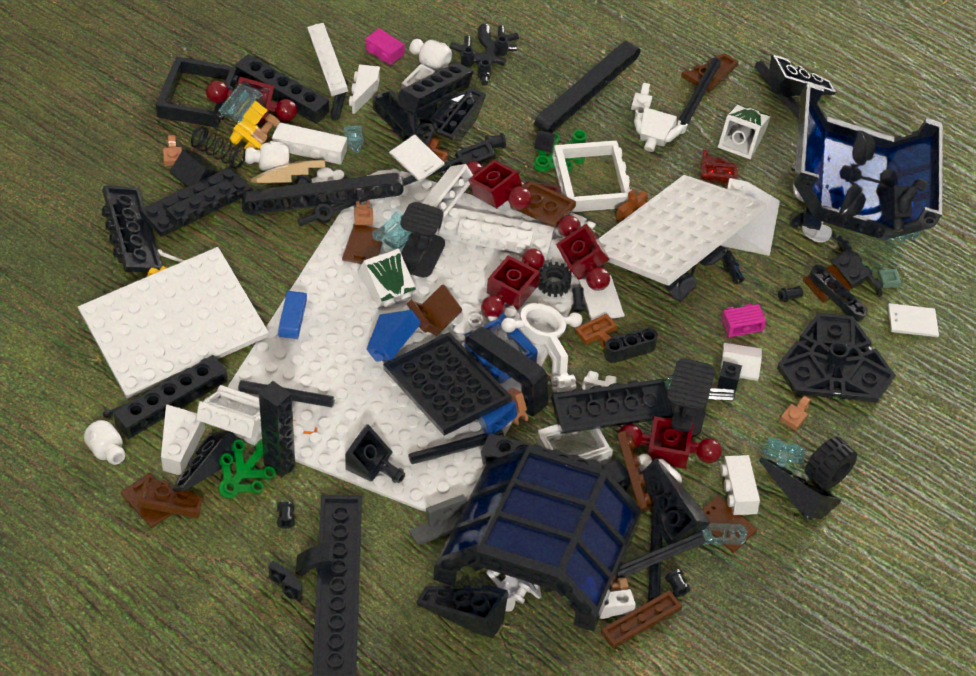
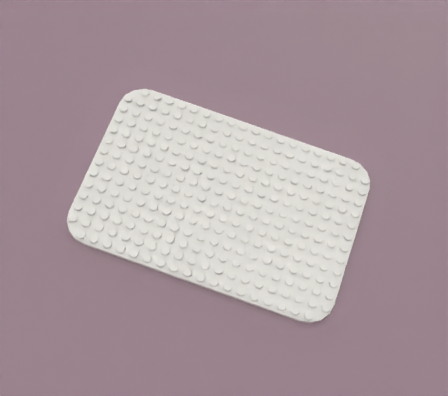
M398 169L377 171L367 176L399 173L404 179L412 174L399 171ZM424 179L421 182L416 181L404 186V191L399 196L368 200L370 208H373V225L365 226L387 230L379 255L398 248L400 253L402 252L411 232L401 227L400 220L407 206L413 202L422 203L435 187L436 182ZM465 192L453 206L455 208L547 225L502 205L496 209ZM356 205L344 209L340 212L290 289V291L307 293L306 308L299 338L278 337L284 299L266 326L269 337L255 343L228 385V388L239 391L238 385L240 380L267 385L275 381L284 388L335 397V404L332 408L292 401L293 420H296L293 421L295 462L421 511H426L427 507L464 494L468 501L486 464H483L481 457L483 446L417 464L409 462L408 454L483 434L485 432L478 420L443 436L384 371L383 364L390 360L375 362L366 349L380 314L410 310L407 303L411 299L422 304L441 285L447 286L461 307L465 303L477 308L478 313L485 320V325H487V322H490V320L482 314L481 303L484 298L490 296L487 294L488 278L508 255L521 261L522 254L444 239L445 247L432 274L424 278L410 275L416 287V291L412 295L413 297L406 301H402V299L397 300L395 304L389 307L384 305L378 307L358 274L362 264L342 260L353 228L354 208H356ZM441 221V223H440V225H439V228H438L437 232L435 233V235H438V236H439V231H440V228H441L442 221ZM554 228L548 257L545 258L544 264L548 265L549 262H552L555 265V262H558V265L563 263L565 268L567 264L556 246L558 242L564 239L559 234L558 228ZM572 273L570 290L566 294L563 293L561 297L559 294H557V297H554V294H551V297H549L547 292L544 295L542 290H539L537 287L520 309L516 310L520 314L526 305L538 303L550 306L563 317H568L572 310L571 305L573 304L572 288L580 287L579 280ZM557 277L548 278V280L553 282L561 281ZM527 318L528 323L536 330L544 333L555 332L553 326L545 320ZM451 323L438 336L429 332L425 333L418 327L394 358L448 332L464 346L466 334L454 332L455 326ZM503 329L495 333L496 336L519 351L517 343L514 340H508L507 333ZM531 342L538 350L536 363L542 367L548 352L544 345ZM513 378L500 384L506 391L515 388L522 392L521 384ZM246 393L259 398L257 394ZM222 397L220 405L229 408L231 399ZM240 403L236 411L247 414L249 406ZM512 421L502 429L504 437L506 436L512 424ZM366 424H369L392 450L393 453L388 461L398 469L402 468L404 470L405 478L401 483L392 482L389 476L380 471L375 479L370 482L345 470V453ZM261 431L252 438L234 433L238 439L254 446L262 439ZM304 431L314 432L311 434H303Z

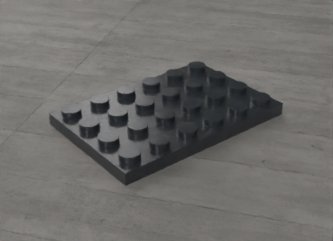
M450 332L383 364L384 371L443 436L512 402L511 395Z

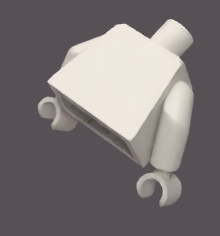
M646 107L643 113H639L638 110L635 112L634 124L636 131L640 135V140L646 142L644 149L649 152H654L656 145L665 146L666 142H671L679 134L685 133L688 125H681L680 120L677 123V116Z

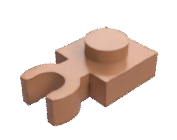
M366 200L365 205L356 201V208H354L355 225H373V208H370L368 200Z

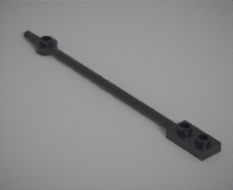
M487 140L457 151L455 159L445 162L444 166L431 175L447 170L451 166L463 165L471 161L478 163L494 158L495 153ZM411 175L403 179V185L406 186L418 180ZM356 202L340 203L334 206L319 204L315 209V213L298 219V224L303 226L316 220L320 223H328L331 221L334 213L356 205Z

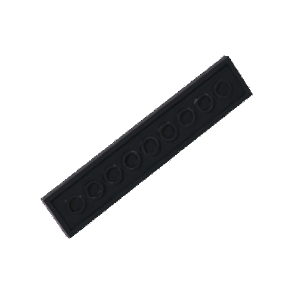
M321 495L319 545L331 542L334 546L332 562L322 570L317 569L312 676H356L362 496Z

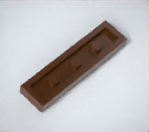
M625 431L617 433L638 506L644 513L651 511L650 504L653 501L651 495L646 492L644 476L640 472L641 460L638 454L635 455L633 448L636 447L635 440L632 435L630 436Z
M669 590L602 628L601 634L612 649L677 613L681 610L682 605Z

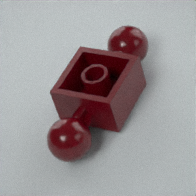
M240 77L236 91L228 90V87L222 81H212L206 88V96L211 102L222 103L225 100L233 102L230 116L242 118L252 104L249 101L250 98L267 109L265 115L258 122L260 124L265 123L268 111L274 112L277 118L284 122L293 120L297 115V106L293 101L289 99L280 100L278 103L271 101L274 90L272 85Z
M493 160L484 168L475 161L466 164L473 174L468 181L476 198L496 209L506 201L517 210L525 209L530 205L531 194L527 188L522 186L518 171L497 160Z
M566 215L562 217L558 222L557 228L559 234L564 239L558 242L556 246L569 270L578 280L586 276L587 285L592 290L602 291L606 289L610 283V275L606 269L600 266L609 261L610 258L597 235L587 223L581 227L580 221L575 216Z
M535 248L527 249L522 254L521 261L508 255L489 276L487 294L490 296L484 298L481 303V312L486 318L488 316L499 317L504 313V303L510 306L513 305L519 310L535 291L539 284V269L545 263V257L540 250Z
M654 416L651 434L642 433V430L634 424H626L618 432L625 431L630 436H633L636 447H633L634 449L640 444L648 445V455L652 458V461L655 458L663 459L672 467L686 469L689 453L697 454L698 458L704 463H714L719 460L722 454L720 443L713 438H705L699 443L691 442L694 423H692L689 432H683L671 427L672 419Z

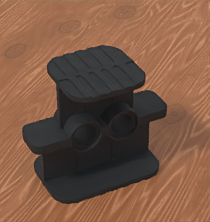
M420 202L410 203L400 220L401 227L411 232L401 255L409 274L424 278L432 274L445 247V240L441 236L435 235L444 217V213L440 208Z
M687 358L677 361L667 395L674 414L672 418L667 419H672L671 427L673 429L689 432L692 423H694L692 437L701 433L706 414L704 408L707 406L715 375V369L712 365Z

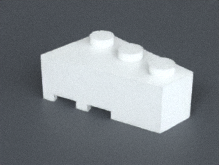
M166 405L161 452L163 471L176 475H181L185 471L205 431V423L196 420L197 413Z

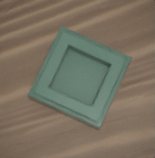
M897 269L878 271V277L883 288L900 287L901 280Z

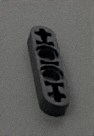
M815 265L809 273L811 281L848 316H853L857 322L862 321L867 314V308L826 268L821 265ZM828 284L834 286L835 289L829 288ZM841 297L846 298L848 302L843 301Z

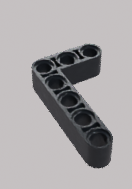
M480 326L465 338L467 346L472 351L521 384V391L527 408L525 412L528 415L534 417L548 406V379L543 367L483 326Z

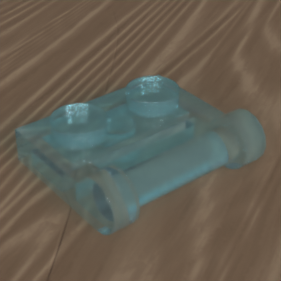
M239 84L218 111L223 116L235 119L240 123L244 119V114L262 94L255 88Z
M395 212L391 219L379 229H375L371 235L376 241L380 240L393 249H400L407 243L411 232L404 230L400 225L403 214ZM397 223V225L386 234V232Z

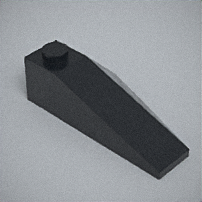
M228 430L209 433L195 451L197 456L188 462L190 468L180 475L172 490L174 492L186 491L221 470L222 466L219 463V459L223 454H230L233 457V462H235L231 445L234 441L238 440L237 436ZM236 444V448L241 449V446ZM224 457V462L229 463V460Z
M760 458V463L792 504L802 511L801 515L809 520L813 518L822 519L840 504L841 500L828 491L810 484L807 485L809 481L797 475L791 476L793 472L770 459Z
M482 585V588L464 586L463 588L452 589L451 586H426L416 603L474 633L494 638L504 622L508 591L491 585Z

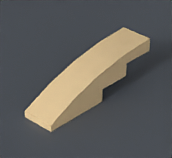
M325 160L299 161L282 165L251 178V182H291V175H308V168L325 167Z

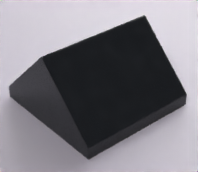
M187 150L181 151L170 170V174L186 187L220 172L201 155Z
M369 424L364 426L345 453V470L371 482L379 473L381 463L384 465L383 461L388 460L393 452Z

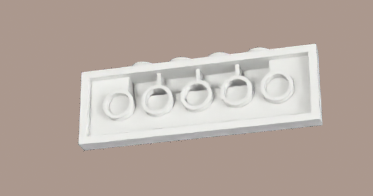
M452 207L442 221L439 236L443 239L523 254L527 249L535 248L540 250L544 257L547 258L554 227Z

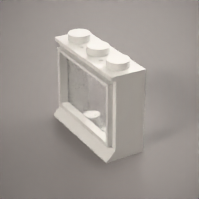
M220 385L216 393L203 402L199 401L196 420L252 438L261 431L259 398Z
M558 424L538 430L537 444L543 448L556 449L562 453L578 455L588 460H597L603 463V465L611 462L613 450L609 447L600 429L560 434Z

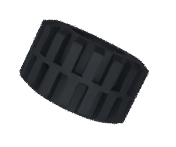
M836 436L817 448L809 458L804 472L822 490H828L840 483L849 474L856 463L858 454L840 437Z

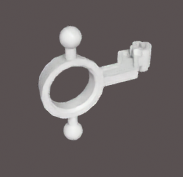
M532 303L526 305L521 310L520 320L515 321L513 318L508 317L502 321L501 327L505 332L510 333L519 328L520 332L529 341L538 345H544L552 359L551 388L553 392L563 393L576 389L575 376L568 375L567 373L568 355L558 338L564 333L566 324L575 328L582 324L583 319L579 313L574 312L568 317H563L550 306ZM527 318L545 320L553 326L555 332L544 333L538 331L528 323Z

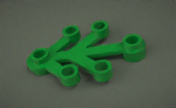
M575 130L572 140L566 144L585 143L586 132ZM553 133L556 134L554 145H558L560 136L557 133ZM536 149L539 156L533 163L535 170L546 172L550 168L555 169L552 158L553 150L549 156H546V151ZM585 157L565 158V160H574L575 163L582 164L585 161ZM565 161L566 166H568V173H570L572 171L573 164L570 161Z
M240 439L232 443L231 449L234 452L236 474L233 478L231 477L230 470L233 457L228 453L220 457L219 463L222 466L223 481L220 482L218 490L223 498L232 499L238 493L252 492L253 494H259L264 488L261 481H254L252 484L238 483L242 479L264 478L265 480H270L275 476V470L270 466L264 470H250L263 456L262 439L255 444V452L245 464L242 452L245 448V443ZM236 444H239L241 449L236 448ZM223 458H227L229 463H225ZM266 471H270L271 476H268ZM229 485L232 491H229L226 486ZM254 485H258L259 490H256Z

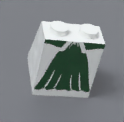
M738 104L726 118L718 148L751 159L766 132L771 115Z
M399 248L364 260L358 270L360 278L378 307L383 305L385 307L395 304V301L400 299L406 301L412 298L416 291Z

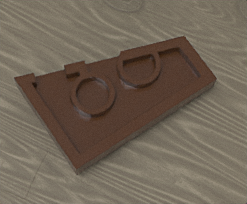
M725 53L717 56L716 58L721 60V64L706 92L710 93L738 66V60ZM712 59L702 66H695L689 72L687 70L683 71L681 77L698 86Z
M146 474L137 507L199 518L203 504L202 497L187 490L174 492L172 490L173 487L169 486V482L165 480L160 482L154 479L152 474Z

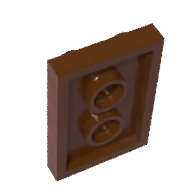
M529 181L525 188L531 194V203L527 208L517 211L557 228L559 220L569 215L576 207V201Z

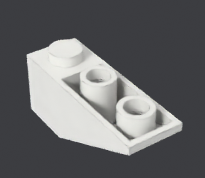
M359 65L358 71H355L354 82L356 84H352L353 96H350L349 106H352V114H355L378 91L380 81L379 66Z

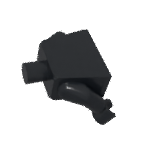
M923 179L914 180L913 187L894 186L878 195L883 222L892 223L893 232L904 231V221L912 216V199L917 194V189L923 191L927 187L928 183Z

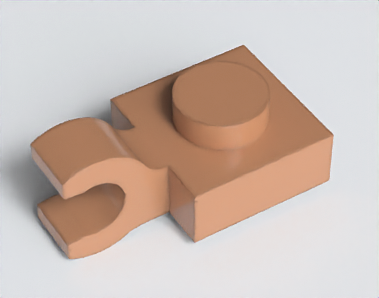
M168 135L169 147L163 148L164 166H173L182 148L176 147L175 135Z
M515 388L507 390L512 400L516 402L517 417L512 422L518 426L520 416L524 421H528L522 392Z
M804 396L797 407L791 404L781 416L780 421L797 431L807 419L808 414L805 411L809 408L810 405L808 404L811 399Z

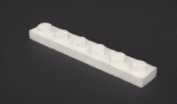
M324 23L307 27L331 96L348 92Z

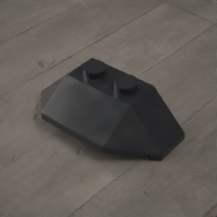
M468 88L466 91L446 97L430 118V123L434 127L435 132L450 140L461 141L477 120L486 94L473 88Z
M392 90L373 96V110L403 141L416 134L421 124L420 117L399 106V98Z

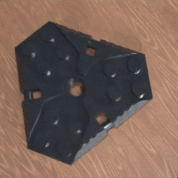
M817 313L800 335L799 341L796 340L777 367L795 395H813L814 397L820 396L824 398H833L834 396L840 399H854L855 401L861 400L876 403L881 399L896 376L876 348L871 349V340L853 316Z

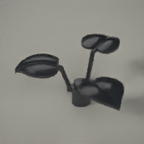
M857 130V138L852 150V158L857 164L852 163L851 166L844 165L840 170L841 179L852 184L843 199L839 211L840 215H857L864 208L866 198L862 193L863 188L856 184V181L864 179L879 183L876 188L877 195L894 186H898L897 173L892 169L884 170L880 175V180L862 176V171L858 167L865 165L866 161L872 160L876 151L874 139L870 134L862 130Z
M720 245L699 261L700 264L703 266L715 264L724 257L727 249ZM696 265L692 267L690 274L686 272L669 286L665 284L667 291L679 302H682L696 287V279L694 277Z

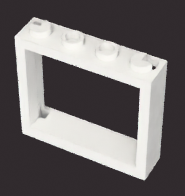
M617 141L554 145L552 158L561 195L576 201V207L571 212L618 209V207L628 201V193L632 189L629 188V176L625 173L626 164L625 161H622V149L618 147ZM612 155L621 193L574 197L565 158Z

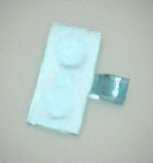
M768 438L763 454L777 457V465L781 467L785 466L786 460L802 465L806 449L797 444L782 442L780 439Z

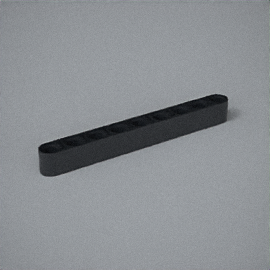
M627 40L623 41L543 110L535 119L534 126L542 131L553 133L639 57L641 49Z
M387 173L246 191L242 195V211L245 214L252 215L316 207L319 204L332 205L395 197L401 195L404 191L403 177L399 173Z

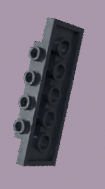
M230 166L140 209V215L163 237L212 212L218 211L228 204L234 203L242 198L243 193L251 191L252 188Z
M104 185L102 192L106 204L102 207V216L107 219L105 228L110 231V244H114V258H118V262L123 263L125 272L148 273L151 268L160 270L162 264L151 227L140 215V209L145 207L140 189L136 187Z
M664 379L643 382L633 380L622 385L620 383H613L608 387L597 385L587 390L577 388L572 390V392L553 394L551 396L560 434L653 421L654 416L672 418L674 415L671 403L667 398L668 393Z

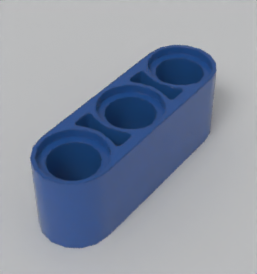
M287 291L279 323L278 337L299 338L306 308L307 293Z

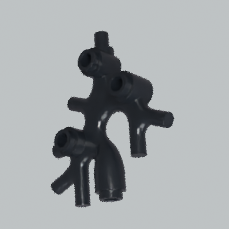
M481 24L478 27V40L486 48L485 52L476 53L471 47V36L469 35L464 37L463 45L451 42L450 49L461 52L462 65L471 67L474 65V62L478 63V77L481 80V84L486 86L491 77L492 64L506 65L507 60L498 56H505L508 51L517 52V45H510L509 42L519 39L518 33L506 35L505 27L500 25L498 26V37L496 40H492L490 26L488 24Z

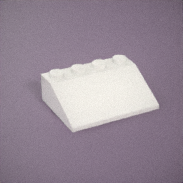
M729 178L728 190L766 202L767 209L721 244V246L770 256L780 201L747 181Z

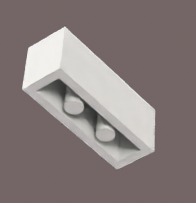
M749 455L725 456L724 464L721 465V476L725 477L724 490L728 492V507L732 508L733 515L757 514L760 499Z

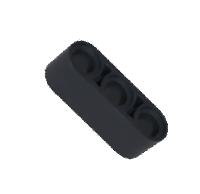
M644 328L610 338L606 342L604 357L610 363H617L651 353L656 349L658 333L653 328Z

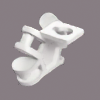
M492 570L486 571L498 588L508 591L506 612L514 609L516 601L523 604L525 601L523 597L526 592L532 593L538 599L541 598L540 586L535 585L534 588L529 582L505 575V579L500 581L497 577L500 573Z

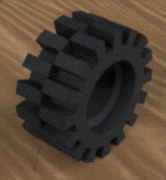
M549 262L548 265L544 264L543 268L539 269L538 289L542 290L544 295L547 292L549 297H551V294H554V297H557V294H559L561 297L563 293H568L572 279V273L569 271V268L567 266L564 268L563 263L558 265V262H555V265L552 262ZM557 277L561 281L553 282L548 280V278Z

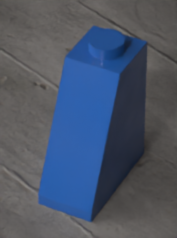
M412 310L380 314L366 350L375 362L392 360L419 327L420 320Z
M512 400V402L477 419L487 435L489 433L495 435L517 417L516 402Z

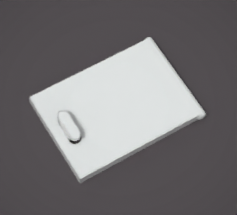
M413 135L389 152L419 182L444 166V162L416 135Z
M611 275L608 287L602 291L592 290L587 285L586 279L579 280L580 287L584 288V300L590 321L606 313L611 319L625 316Z
M888 304L891 332L939 337L935 308Z

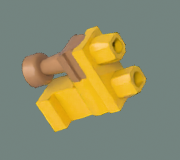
M254 100L233 128L229 141L237 145L242 139L247 143L244 147L245 149L253 147L255 150H259L260 146L266 141L267 134L271 128L277 127L280 121L272 114H268L265 118L266 123L259 128L257 123L265 115L267 109Z

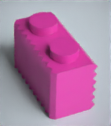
M380 28L366 37V50L370 54L379 57L381 61L389 63V65L405 55V44Z
M746 304L738 308L729 307L722 312L721 321L729 338L764 331L766 318L759 304Z

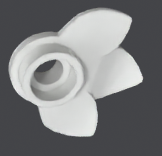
M324 167L317 170V177L311 180L312 183L339 180L344 178V172L342 170L333 172L330 168Z
M463 303L462 313L451 324L455 326L454 332L467 334L475 331L480 326H485V320L478 313L477 308Z

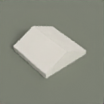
M724 343L721 368L723 361L742 365L739 378L758 381L762 349Z

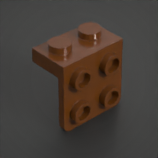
M441 285L422 304L413 299L407 303L409 309L415 313L421 322L419 328L423 332H429L435 336H438L462 312V307L445 285Z

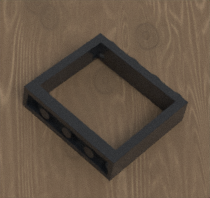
M176 57L156 102L157 117L219 128L221 120L225 118V110L229 109V100L217 103L214 111L171 104V100L183 73L226 80L225 84L228 90L235 91V85H237L239 79L237 67Z

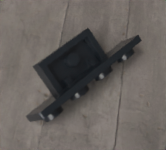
M838 236V246L843 253L831 259L832 264L852 289L867 281L879 297L882 296L883 285L881 281L872 276L873 273L867 265L864 266L862 264L861 257L857 252L854 253L851 250L850 243L847 240L844 241L841 236Z

